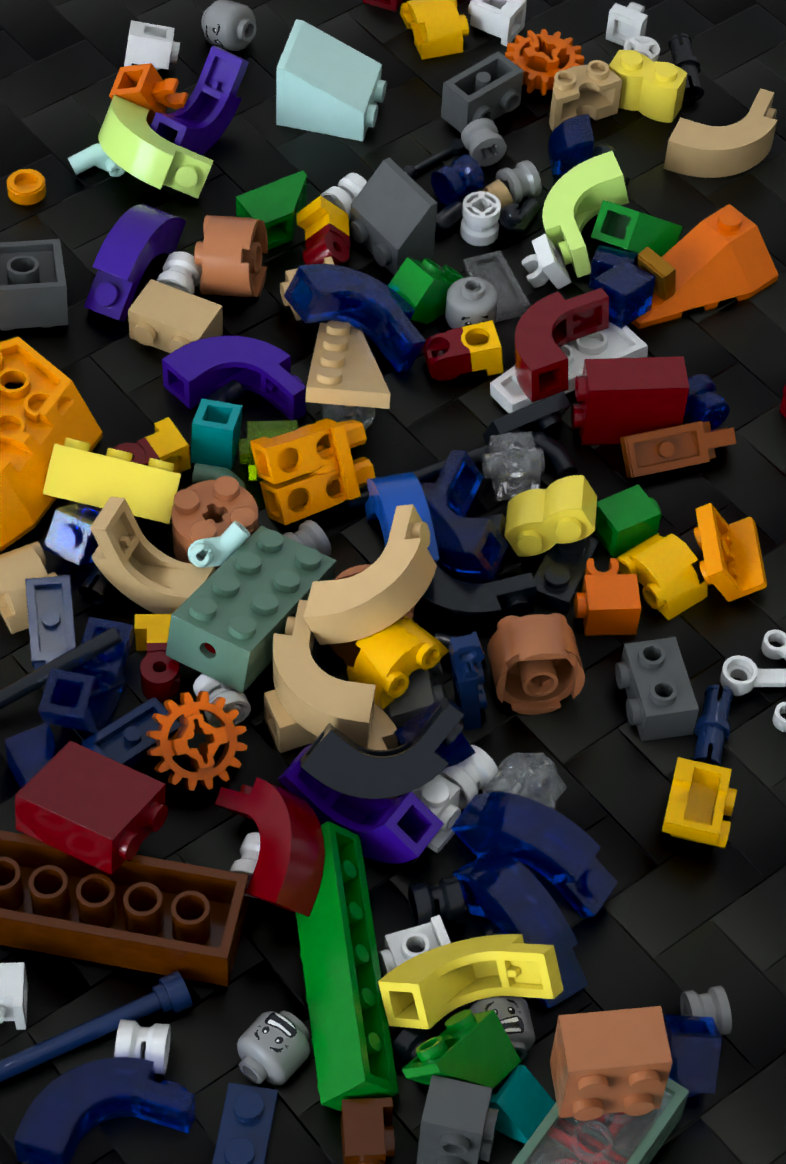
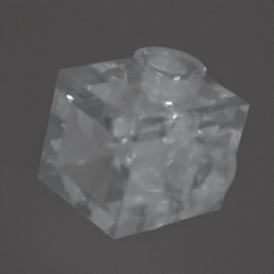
M531 431L490 436L489 452L482 455V467L484 477L492 479L497 501L510 500L521 492L539 489L541 473L545 470V459L542 448L535 447Z
M517 752L509 755L500 763L499 772L482 791L507 825H536L541 818L553 811L556 806V800L565 791L567 786L557 773V767L554 762L545 756L543 752Z

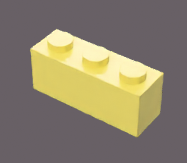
M65 438L64 446L54 443L42 494L103 508L110 497L125 498L133 516L170 524L174 496L177 493L181 478L180 473L173 472L174 463L150 458L148 466L131 462L132 453L112 448L107 449L106 456L89 452L91 443L71 438Z

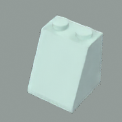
M296 19L277 65L276 125L363 141L368 127L374 128L378 114V105L376 104L377 102L383 103L386 94L387 81L381 80L382 64L307 22Z

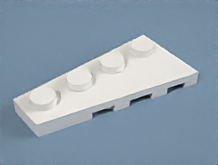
M609 310V328L568 342L560 348L568 357V390L564 391V393L567 394L575 390L576 376H582L585 359L643 358L648 355V345ZM515 366L490 382V395L508 413L538 402H531L519 386L515 374Z

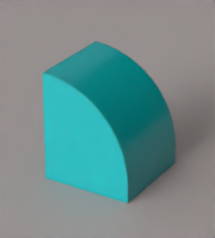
M201 399L192 422L191 463L232 469L241 430L242 405Z
M517 1065L492 1089L490 1108L499 1109L495 1129L516 1141L526 1143L555 1102L525 1065Z

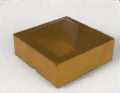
M646 247L638 254V280L658 297L666 301L675 294L676 269L652 249Z

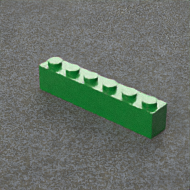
M327 821L321 825L325 857L320 888L310 916L307 917L295 913L298 926L301 949L300 958L303 964L306 1002L309 1010L312 1033L311 1042L314 1049L321 1105L341 1111L342 1099L393 1097L399 1091L389 1025L378 981L381 979V971L360 835Z

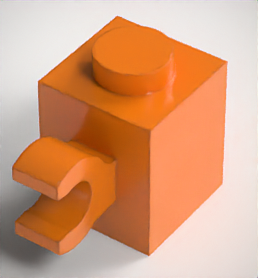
M152 63L120 67L109 97L112 99L116 95L149 109L146 121L148 124H151L156 112L166 113L168 107L172 109L183 108L188 94L187 92L176 93L179 84L178 79L168 78L163 80Z
M588 558L582 592H576L574 597L576 619L583 618L585 636L637 635L641 614L637 574H618L619 563L616 558H610L609 570L606 572L598 571L595 568L593 558Z

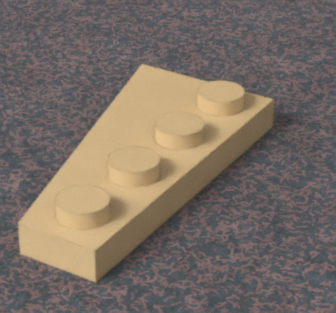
M331 320L327 323H320L306 385L305 402L390 409L391 393L360 326L351 325L344 320Z

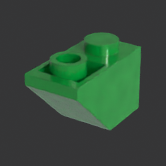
M302 170L236 196V217L255 218L265 222L268 250L293 240L298 227L296 213L302 210L307 203V174Z
M603 200L591 238L636 253H640L646 247H649L662 257L679 242L684 226Z
M407 257L381 297L407 319L428 325L445 314L449 287L452 283L464 277L447 265L440 267L428 258L420 262Z
M468 1009L450 1017L445 1022L447 1029L439 1036L433 1037L419 1045L415 1050L417 1056L402 1071L407 1079L430 1085L432 1075L493 1089L521 1062V1059L494 1010L473 1014Z

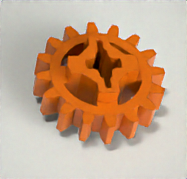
M542 29L541 34H535L533 31L528 30L527 38L516 35L515 42L507 44L505 57L524 71L522 85L527 86V93L533 92L534 89H540L541 95L546 96L547 90H553L554 77L558 71L584 64V56L581 55L582 48L581 46H573V38L569 37L563 40L560 38L561 32L559 31L552 36L548 35L546 29Z
M199 691L196 701H193L189 692H183L180 694V705H177L173 700L167 699L164 705L168 713L166 715L157 713L152 715V719L159 724L158 730L146 731L147 737L156 740V746L148 749L147 755L160 757L161 761L157 763L154 770L157 773L170 770L168 783L171 785H176L182 778H185L184 785L186 790L194 791L198 780H200L204 789L210 790L213 789V777L216 776L222 782H227L230 778L225 769L228 766L241 767L242 764L234 755L236 751L247 750V745L237 742V735L247 730L246 726H234L232 722L239 714L237 709H231L226 712L222 710L225 705V698L217 697L212 703H209L208 692ZM199 710L212 714L221 725L211 726L204 722L203 714H200ZM179 717L180 727L174 737L168 738L172 724ZM194 730L196 733L204 734L206 738L205 742L199 744L200 752L197 748L188 746L187 740L194 737ZM225 743L224 751L215 763L213 756L220 744ZM182 755L189 759L190 766L194 769V772L180 767L173 760L172 756Z

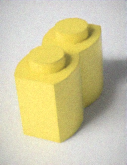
M619 50L609 64V70L613 71L623 80L619 108L639 111L644 116L655 121L672 123L682 107L688 73L669 62H653L650 58L637 51Z
M573 475L558 479L546 489H531L521 492L508 502L504 536L519 557L542 554L550 550L556 543L567 544L580 541L595 531L597 495L583 475Z

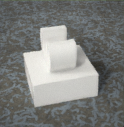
M630 2L628 7L615 3L609 11L605 39L624 46L625 41L631 37L645 36L648 15L643 14L645 6Z
M543 234L532 240L536 254H531L521 261L522 265L530 273L526 277L534 288L540 287L548 279L557 289L570 284L571 279L560 252L547 235Z

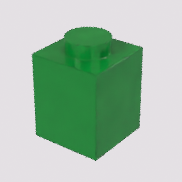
M639 484L597 501L594 533L611 556L616 558L658 533L661 520L660 507L656 500L648 497Z

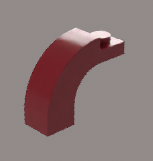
M602 288L567 300L557 291L534 303L521 316L515 330V374L519 386L531 402L568 390V357L560 349L563 345L609 328V296Z
M258 777L253 787L242 785L240 792L221 787L215 805L255 821L260 834L259 857L246 894L277 907L309 917L320 888L325 857L322 828L314 810L298 795Z

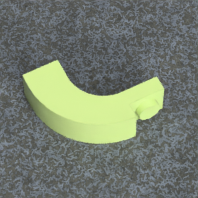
M114 95L98 135L103 151L118 166L141 181L160 190L162 185H166L198 199L212 167L213 160L164 139L148 125L146 118L149 109Z
M613 151L590 158L570 169L551 188L544 203L542 218L545 233L559 250L564 265L572 264L577 278L592 273L586 245L581 236L584 226L594 216L598 215L603 200L618 205L629 203L624 176Z

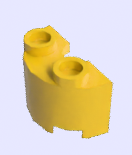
M410 0L401 4L400 15L407 29H412L414 44L422 60L463 52V37L469 35V25L464 14L459 15L457 0Z
M659 533L616 558L619 563L618 574H637L638 582L644 586L642 594L645 601L651 608L657 609L668 621L708 597V584L706 581L699 583L697 573L692 566V563L698 560L696 555L685 542L672 533L666 537L659 536Z
M404 616V619L397 620L382 631L357 640L355 645L361 650L355 659L354 667L347 666L348 679L351 682L376 685L375 704L383 710L395 698L404 694L409 686V676L417 669L427 671L434 667L449 650L408 616Z
M678 757L662 832L670 834L671 837L725 849L731 822L722 819L723 815H732L737 789L728 788L732 769Z

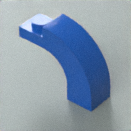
M409 472L367 479L369 498L364 504L367 521L379 520L385 547L388 542L396 506L413 504L422 521L426 522L429 527L430 545L427 549L435 563H437L439 554L432 519L425 494L416 475Z

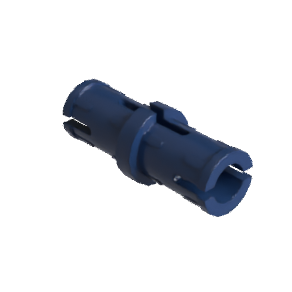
M716 684L710 685L705 689L702 716L697 719L695 725V734L698 739L692 760L704 763V760L706 761V758H708V764L721 767L724 741L728 740L731 731L728 716L733 700V692L724 686L722 697L718 701L717 696L720 685Z

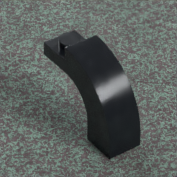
M436 563L437 568L429 587L415 604L414 619L435 631L441 630L463 636L476 631L479 638L492 637L497 631L498 622L502 618L511 615L522 617L527 613L534 612L537 584L532 573L489 583H467L449 576Z
M446 697L413 738L399 747L388 750H373L362 747L329 723L300 758V766L324 785L349 796L367 799L400 796L427 784L449 764L446 756L437 748L441 743L448 747L456 739L464 727L460 722L464 714L460 707Z

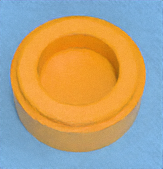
M20 169L13 172L7 179V191L10 200L16 204L26 206L43 200L46 195L44 176L33 169Z

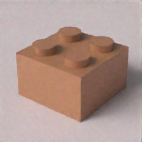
M661 1006L558 1016L550 1058V1068L559 1118L574 1117L579 1121H589L608 1113L624 1112L629 1116H640L650 1113L654 1109H660L673 1063Z

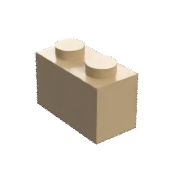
M152 279L128 309L129 337L143 345H149L168 353H172L193 341L223 334L222 305Z

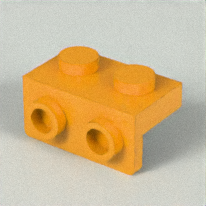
M712 503L696 508L698 526L694 528V535L700 549L703 551L704 560L700 561L699 564L708 585L714 584L728 602L765 589L767 587V580L757 527L752 517H746L728 525Z

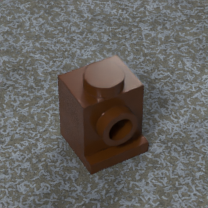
M392 1097L342 1099L341 1136L343 1164H385L386 1157L395 1156L394 1127L391 1125L393 1112Z

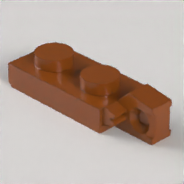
M695 421L620 437L627 478L710 462V459L716 458L714 448L737 444L734 427L711 430L710 421Z

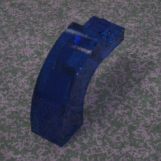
M333 264L299 266L284 294V297L305 324L333 320L350 323L351 326L361 330L373 340L397 372L410 370L426 342L410 321L415 312L412 306L386 284L360 271Z
M452 450L436 483H421L432 519L439 560L447 569L460 576L492 580L508 548V544L490 518L465 517L484 477L466 450Z
M89 617L81 644L113 626L117 629L123 642L78 666L71 672L51 668L38 709L45 723L91 733L99 732L107 724L116 708L126 680L123 670L135 633L132 624Z
M488 792L475 795L451 827L479 860L505 857L520 861L537 870L558 889L583 918L595 917L618 883L595 857L601 847L585 831L557 811L527 797L506 792Z
M490 851L452 872L459 880L463 897L471 915L488 918L504 934H522L526 944L554 945L564 991L555 999L538 998L542 1007L551 1008L589 985L572 949L578 942L569 924L547 890L524 865L505 853Z
M114 1057L85 1063L59 1076L34 1099L14 1137L17 1159L19 1162L26 1164H70L82 1138L96 1125L117 1117H135L189 1133L196 1117L195 1094L190 1093L184 1086L172 1081L157 1083L155 1081L153 1061L130 1057Z

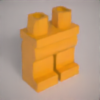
M325 418L316 421L314 424L305 425L295 431L272 438L261 437L251 440L250 445L259 478L264 479V481L260 482L268 517L283 525H288L336 506L346 499L353 500L361 497L359 488L367 485V479L375 478L374 468L370 459L360 457L352 460L350 451L351 448L366 443L367 438L364 425L356 420L336 422Z

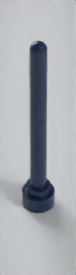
M177 970L159 978V984L152 987L153 992L0 1060V1082L117 1030L121 1019L137 1021L159 1010L163 1014L169 1011L177 1014L192 1007V1000L182 976Z

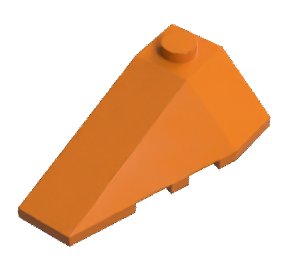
M728 204L702 220L661 257L676 269L675 294L666 301L662 300L637 279L612 302V307L638 329L681 318L684 311L703 306L705 310L716 308L718 302L736 297L738 301L751 298L776 282L779 274L757 225L732 205Z

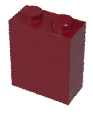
M684 356L585 359L582 376H576L575 397L578 404H572L571 407L572 428H579L581 445L621 444L620 437L681 425L690 388Z
M69 741L15 794L16 830L112 875L125 860L129 861L136 855L141 843L152 831L157 832L163 826L168 814V807L165 805L166 784L73 741Z

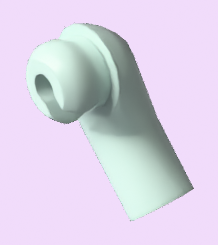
M100 143L93 144L68 158L76 175L93 166L108 171L112 177H119L125 173V170L112 161L103 151Z
M234 521L221 536L198 539L193 542L188 548V558L194 566L200 568L221 566L251 534L242 524Z

